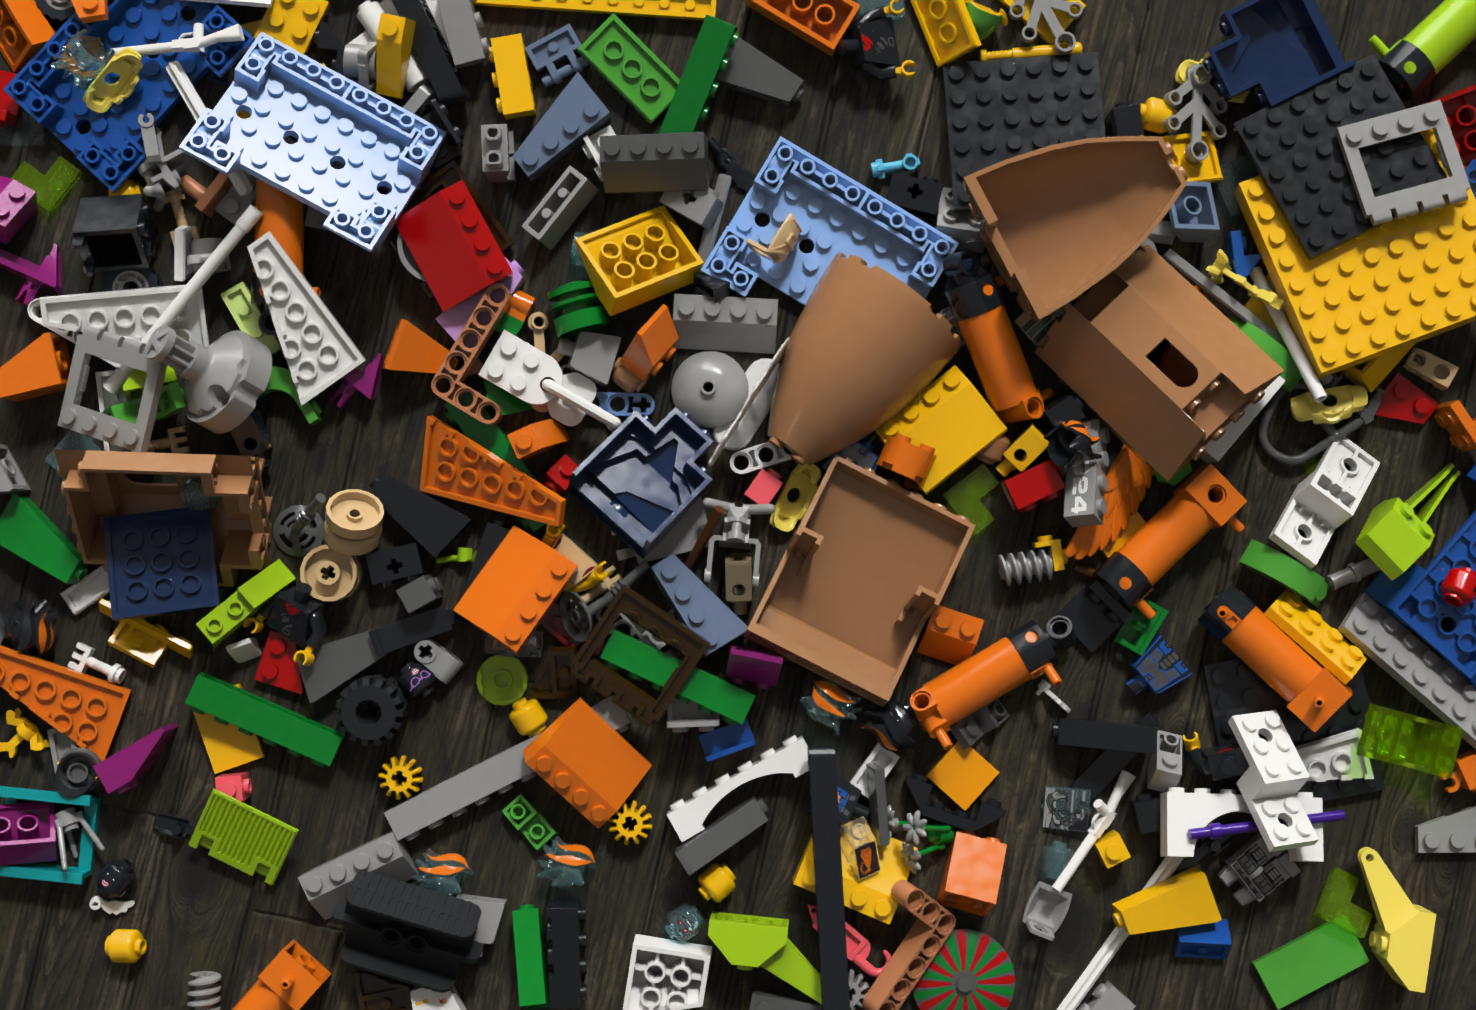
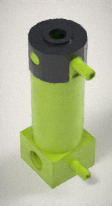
M1444 0L1402 40L1400 39L1390 49L1376 35L1368 40L1372 48L1381 56L1377 61L1401 99L1412 100L1447 64L1476 39V0Z

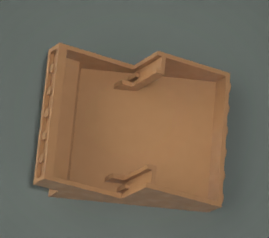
M835 454L743 637L884 707L891 698L926 620L939 606L976 525L971 523L965 516L955 515L947 511L946 507L939 503H931L925 500L921 494L915 491L909 492L901 488L896 481L885 480L878 476L874 470L866 467L862 468L854 464L850 458Z

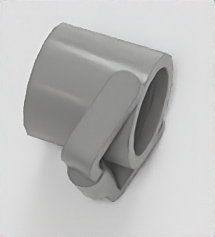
M368 42L366 45L346 44L343 55L344 76L346 78L359 79V85L368 90L376 86V42Z
M202 238L189 242L191 255L187 256L189 274H196L223 241L222 238ZM230 255L225 258L213 274L231 270Z

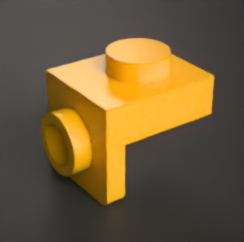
M1053 535L1037 537L1038 542L1031 543L1032 548L1047 546V549H1050L1053 571L1065 570L1064 564H1068V557L1064 556L1066 549H1062L1060 539H1053Z

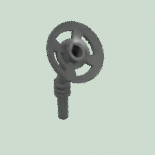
M318 493L308 506H290L277 516L273 527V535L276 544L282 551L292 556H306L312 549L322 544L324 540V522L316 511L326 501L325 495ZM295 512V516L288 518L284 525H281L282 520L288 514ZM313 519L317 525V527L315 528L310 527V523ZM296 520L290 527H287L291 521ZM285 533L287 539L293 543L292 549L283 543L280 534ZM306 534H308V537L304 541L300 542L299 538H303L306 536ZM313 536L316 537L311 546L302 550L301 546L307 544Z
M644 559L623 579L619 578V583L615 582V586H611L610 591L589 606L586 605L582 597L576 592L568 591L564 593L560 599L559 611L567 633L578 642L586 641L592 632L591 617L612 602L623 584L630 587L651 568V565ZM570 599H572L573 601L571 602L570 608L568 609ZM573 623L580 627L579 631L574 627Z

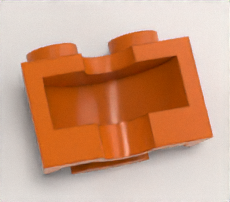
M897 433L895 437L889 435L876 464L924 485L936 459V455H934L936 449L923 443L920 444V447L910 444L911 438Z

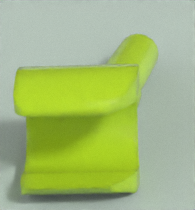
M458 547L457 555L436 558L437 564L452 561L469 562L472 559L473 549Z

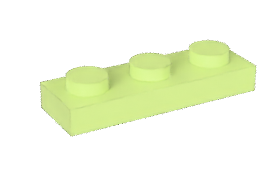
M243 281L220 294L241 331L265 344L269 348L271 356L282 350L276 336L266 335L261 332L258 321L262 312L259 306L251 305V293Z

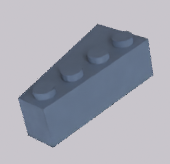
M577 72L512 157L532 182L583 142L582 137L585 135L589 137L612 119L611 114Z
M674 554L653 565L648 570L679 621L711 642L702 658L746 631L748 626Z

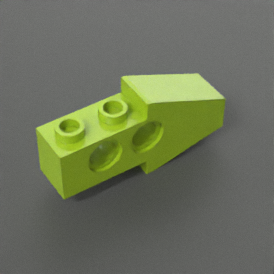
M278 559L237 588L234 594L197 622V628L215 648L241 627L246 619L259 614L257 611L261 606L265 605L280 590H287L296 582V577Z

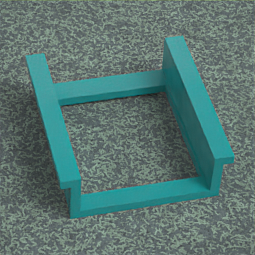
M0 786V797L6 798L5 804L17 803L18 799L84 806V818L97 835L101 797L82 794L72 798L66 797L57 791ZM82 826L78 867L67 866V870L63 871L62 865L36 862L0 865V876L83 884L84 878L93 875L96 844Z

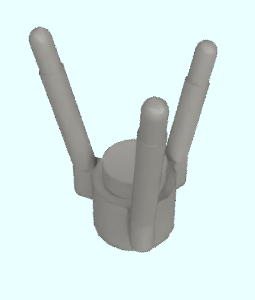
M75 807L55 814L56 820H54L57 829L63 871L67 870L64 834L67 835L74 859H77L78 852L72 832L79 829V823H81L100 851L105 850L100 839L85 820L82 811L76 812Z

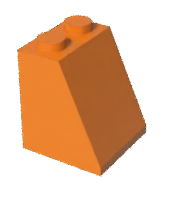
M51 332L44 333L1 366L0 398L22 401L66 390L72 363L67 339Z
M956 831L954 840L949 846L936 902L945 907L985 917L997 902L1007 844L1000 843L999 839L993 837H986L985 839L977 837L970 831Z

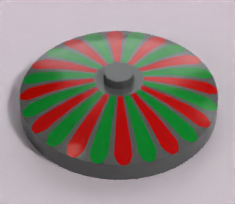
M957 927L953 929L913 988V996L920 1010H1007L1015 989L1014 968L1005 949L992 936L974 928Z

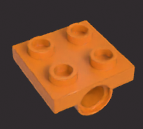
M1459 400L1440 403L1434 410L1436 413L1435 419L1442 428L1447 429L1451 435L1449 439L1453 446L1461 451L1476 450V418L1472 419Z

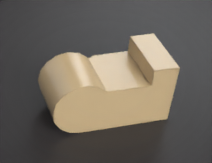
M1419 348L1412 349L1403 365L1404 369L1420 376L1421 379L1433 384V387L1441 391L1449 387L1459 367Z

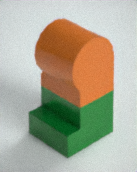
M517 289L495 331L502 334L506 330L519 338L534 308L536 298Z

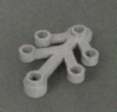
M1015 0L1009 9L1011 19L1020 20L1025 13V7L1023 6L1025 0ZM1034 0L1027 25L1022 29L1021 39L1026 43H1031L1035 40L1037 36L1036 27L1042 14L1055 38V50L1062 55L1072 52L1076 45L1075 36L1070 32L1063 31L1052 9L1065 12L1070 19L1074 20L1081 16L1083 12L1082 5L1079 2H1067L1064 0ZM1071 7H1076V8H1078L1079 13H1078V14H1073V13L1070 11V8H1071ZM1019 8L1021 14L1015 15L1012 9ZM1026 30L1032 31L1033 37H1026L1024 32ZM1059 42H1067L1068 48H1062Z
M1203 64L1190 66L1186 72V81L1176 90H1172L1164 96L1165 104L1175 107L1182 102V97L1192 90V100L1175 115L1167 117L1163 121V127L1167 132H1174L1191 115L1190 144L1186 147L1185 156L1193 163H1198L1209 155V147L1202 141V118L1209 126L1208 133L1211 139L1219 140L1225 137L1227 133L1225 125L1220 123L1214 116L1220 115L1227 110V102L1220 98L1211 86L1212 74L1206 72ZM1203 93L1211 102L1209 108L1203 101ZM1171 95L1175 97V102L1172 101ZM1216 103L1220 105V110L1217 108ZM1170 120L1174 122V127L1171 126Z

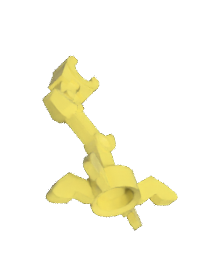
M1219 249L1213 265H1209L1206 268L1212 276L1211 281L1215 284H1222L1224 281L1223 275L1248 290V296L1255 299L1259 298L1263 300V303L1280 311L1286 302L1277 298L1278 295L1274 292L1259 289L1256 285L1252 286L1246 281L1245 277L1233 273L1227 255L1223 250Z

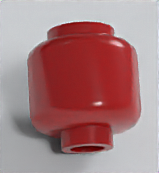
M1468 567L1451 569L1440 585L1443 600L1454 607L1471 604L1476 596L1475 571Z

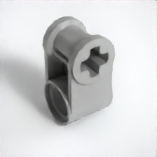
M432 638L421 640L414 648L415 658L445 684H448L464 665L456 655L446 650ZM430 645L432 647L430 652L433 655L423 656V648L421 646L426 647Z

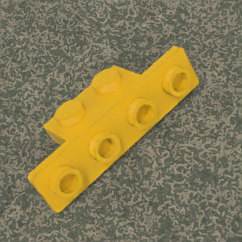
M101 599L98 603L100 612L112 618L110 600L108 602ZM144 617L118 621L120 624L108 640V645L152 668H155L167 648L189 659L194 655L193 646L189 640L182 636L175 637L169 634L166 628L159 624L152 625L146 622Z

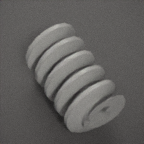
M1042 548L1038 549L1037 556L1033 550H1028L1026 557L1022 551L1018 552L1016 559L1012 553H1008L1006 561L1002 555H997L1000 580H1005L1008 586H1011L1012 578H1015L1018 585H1020L1024 576L1028 583L1032 582L1033 575H1036L1040 582L1044 573H1046L1049 580H1052L1053 561L1049 548L1047 555Z
M214 971L190 973V975L195 976V979L189 981L188 985L195 987V990L187 992V995L195 997V1000L188 1002L187 1006L193 1007L195 1010H221V1006L217 1004L221 1000V995L217 993L221 990V984L216 983L222 979L221 974Z

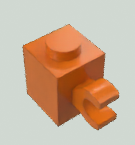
M1470 749L1450 758L1449 761L1453 771L1443 772L1439 775L1441 780L1448 778L1452 780V784L1444 788L1446 792L1453 793L1460 786L1461 788L1476 792V750Z

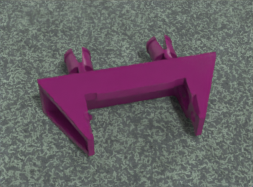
M53 244L50 254L45 257L40 266L0 249V268L25 279V283L15 298L20 304L24 303L28 307L29 303L37 295L38 290L43 287L62 294L61 249L57 244Z
M378 353L362 372L356 367L344 375L342 379L344 382L329 399L335 402L341 397L337 404L341 409L356 391H360L374 401L378 391L384 356Z

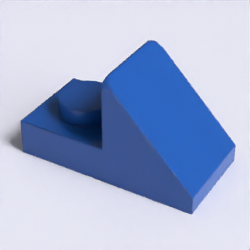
M1241 230L1230 231L1224 236L1227 257L1232 268L1231 271L1246 278L1260 261L1262 255L1244 256V252L1247 249L1245 237L1242 236ZM1230 279L1231 286L1237 285V283Z

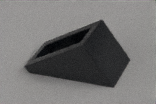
M694 273V287L712 301L717 302L730 295L729 281Z

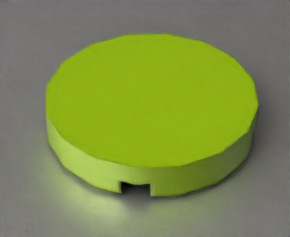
M498 654L489 657L481 665L477 672L476 683L479 693L487 701L494 705L506 706L515 703L524 695L528 687L529 676L526 667L518 658L508 654Z

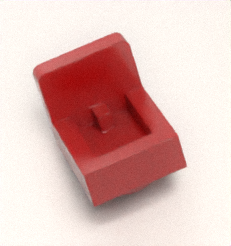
M565 454L546 472L540 483L562 497L567 491L572 472L578 465Z

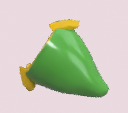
M964 0L980 41L991 35L1001 23L1004 26L1008 25L1006 12L1002 8H1000L998 13L986 6L973 2V0Z

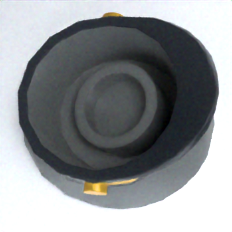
M78 747L70 749L62 756L56 765L57 770L55 773V785L62 795L72 798L78 797L94 790L99 785L101 780L93 768L94 765L101 762L97 754L89 749Z

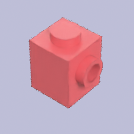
M768 468L767 471L761 469L744 495L757 504H769L783 484L780 481L782 476L771 468Z
M248 772L221 774L215 777L216 790L239 801H245L250 798L252 781L249 778Z

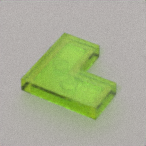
M59 156L45 175L28 162L23 161L11 179L36 191L37 203L50 213H53L83 172L65 158Z
M982 463L942 495L957 515L967 517L971 523L976 525L972 533L974 536L995 520L979 499L996 487L999 482L985 464Z
M1334 867L1331 870L1314 915L1360 939L1364 938L1373 914L1350 902L1359 879Z

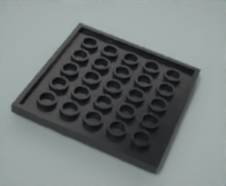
M1098 52L987 60V62H954L942 66L954 213L970 212L968 204L970 203L969 198L971 194L968 196L965 194L964 177L1003 160L1049 145L1087 138L1106 137Z
M1374 54L1272 107L1268 106L1234 123L1232 126L1309 261L1382 225L1373 226L1370 218L1364 219L1335 133L1338 127L1406 109ZM1420 132L1359 149L1375 197L1447 178Z
M1344 638V639L1347 640L1351 645L1356 646V645L1353 644L1348 638ZM1240 658L1202 664L1217 746L1237 741L1228 723L1232 716L1277 710L1295 747L1359 728L1363 733L1374 779L1355 778L1345 781L1337 779L1326 780V782L1306 781L1298 792H1312L1313 797L1322 798L1323 801L1385 790L1362 666L1346 684L1352 689L1353 695L1314 733L1287 708V702ZM1242 775L1223 779L1225 789H1234L1237 795H1242L1237 786V781ZM1230 812V817L1232 818L1251 815L1243 812Z

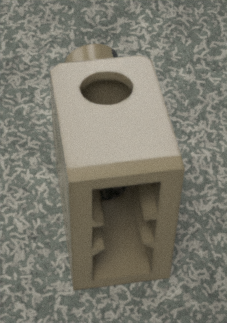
M751 552L725 553L726 601L731 602V611L735 615L747 614V601H752ZM737 584L743 585V588L736 589L734 588V586Z

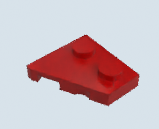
M1395 373L1383 388L1386 392L1382 395L1381 403L1374 416L1422 425L1427 421L1439 403L1401 374Z
M270 630L255 680L301 695L304 694L305 687L302 683L301 672L298 663L294 662L293 659L294 654L299 650L298 645L279 632Z

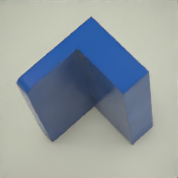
M747 717L743 724L738 722L736 726L727 724L714 729V731L698 735L706 762L756 744Z
M1221 918V921L1176 928L1175 957L1226 960L1232 945L1228 920Z

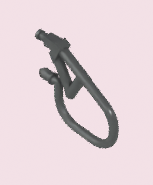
M1343 371L1340 372L1339 376H1336V373L1331 374L1333 379L1329 384L1325 385L1326 389L1338 387L1343 379ZM1299 380L1292 389H1305L1309 391L1304 380ZM1376 387L1375 393L1368 401L1367 406L1362 411L1355 412L1358 417L1338 430L1333 424L1321 423L1320 425L1328 436L1304 453L1290 456L1274 449L1267 438V428L1282 397L1288 393V391L1279 388L1271 398L1258 426L1259 443L1268 456L1281 463L1290 465L1304 463L1327 449L1333 442L1342 440L1361 426H1366L1372 422L1381 403L1382 395L1386 391ZM1327 395L1326 399L1332 398V395ZM1334 403V404H1324V405H1325V406H1328V407H1332V406H1334L1336 403Z

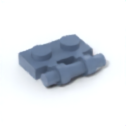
M570 23L525 47L537 72L545 68L548 69L550 74L541 78L546 88L554 83L558 85L563 82V78L574 72L580 73L583 71V67L589 65L583 57L577 59L574 54L581 46V43ZM567 57L570 63L557 70L554 63Z

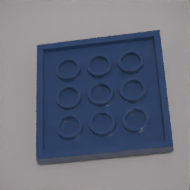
M210 505L199 506L208 510H199L198 506H194V508L186 507L103 518L113 621L212 609L221 604Z

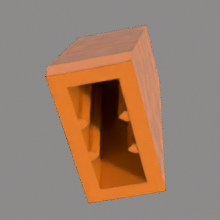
M554 418L530 424L507 435L517 458L524 462L571 440L564 424Z

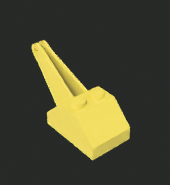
M1363 847L1358 851L1357 859L1377 919L1374 931H1371L1369 936L1371 951L1394 981L1409 991L1425 993L1436 914L1420 905L1412 904L1378 852L1370 847ZM1370 854V858L1366 860V856Z

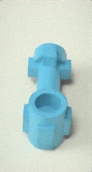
M912 153L905 154L903 160L883 163L882 159H877L875 162L870 163L872 177L878 178V180L885 179V173L900 170L914 174L917 167L920 166V160Z

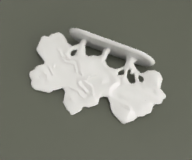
M790 337L781 345L773 359H758L746 370L745 375L749 390L748 398L736 419L724 426L713 428V437L718 446L708 462V467L714 464L723 449L732 451L744 448L770 411L772 403L765 391L776 382L780 366L778 362L786 349Z

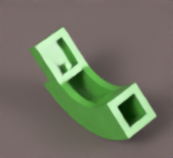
M1230 316L1228 318L1285 370L1280 375L1285 380L1280 388L1290 393L1302 376L1289 351L1249 322L1245 324Z
M272 366L265 392L260 394L257 400L271 392L284 391L294 398L309 424L316 425L323 421L320 415L323 413V410L315 399L309 400L301 406L290 370Z
M178 382L169 383L162 387L154 423L185 411L186 397ZM142 397L110 406L102 413L136 424Z
M1253 539L1239 561L1251 571L1284 586L1317 608L1325 598L1330 587L1324 581L1325 578L1305 565Z

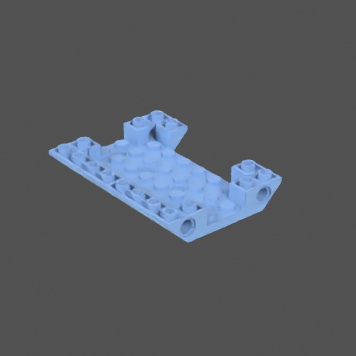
M261 32L234 69L233 83L213 110L205 109L180 144L179 150L226 175L239 169L253 175L327 215L328 218L323 224L324 228L372 252L382 245L427 175L447 132ZM247 111L251 114V117L242 119L237 116V113ZM287 136H293L298 142L288 144L283 139ZM334 161H339L345 167L337 170L332 168L330 164ZM386 186L391 190V193L387 195L380 194L377 188Z
M780 136L756 176L751 189L729 226L725 228L701 271L711 277L729 281L730 289L744 297L747 296L759 278L805 306L813 289L834 256L838 253H843L846 256L845 258H848L850 254L862 258L869 268L875 265L904 282L925 299L944 270L943 262L945 257L954 253L959 242ZM760 213L768 215L770 219L769 224L765 227H759L755 223L756 215ZM791 213L802 229L798 238L799 243L807 239L814 245L813 251L806 254L800 251L798 243L794 251L787 255L786 260L774 264L772 261L750 250L746 241L751 239L768 249L777 231Z

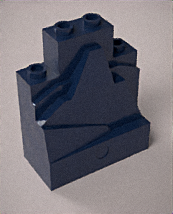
M1248 0L1224 12L1219 18V28L1225 37L1228 36L1229 40L1207 50L1203 55L1204 60L1202 61L1206 72L1212 74L1216 82L1214 87L1217 94L1223 97L1225 102L1254 88L1255 100L1263 108L1272 107L1356 64L1354 59L1347 63L1344 61L1314 0Z
M676 407L656 427L653 426L652 421L646 415L640 414L635 410L572 472L567 491L644 559L709 488L713 480L710 477V473L704 467L696 464L710 451L714 441L705 429L696 426L686 412L680 411Z

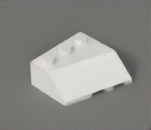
M635 934L623 1010H684L703 1007L712 946Z

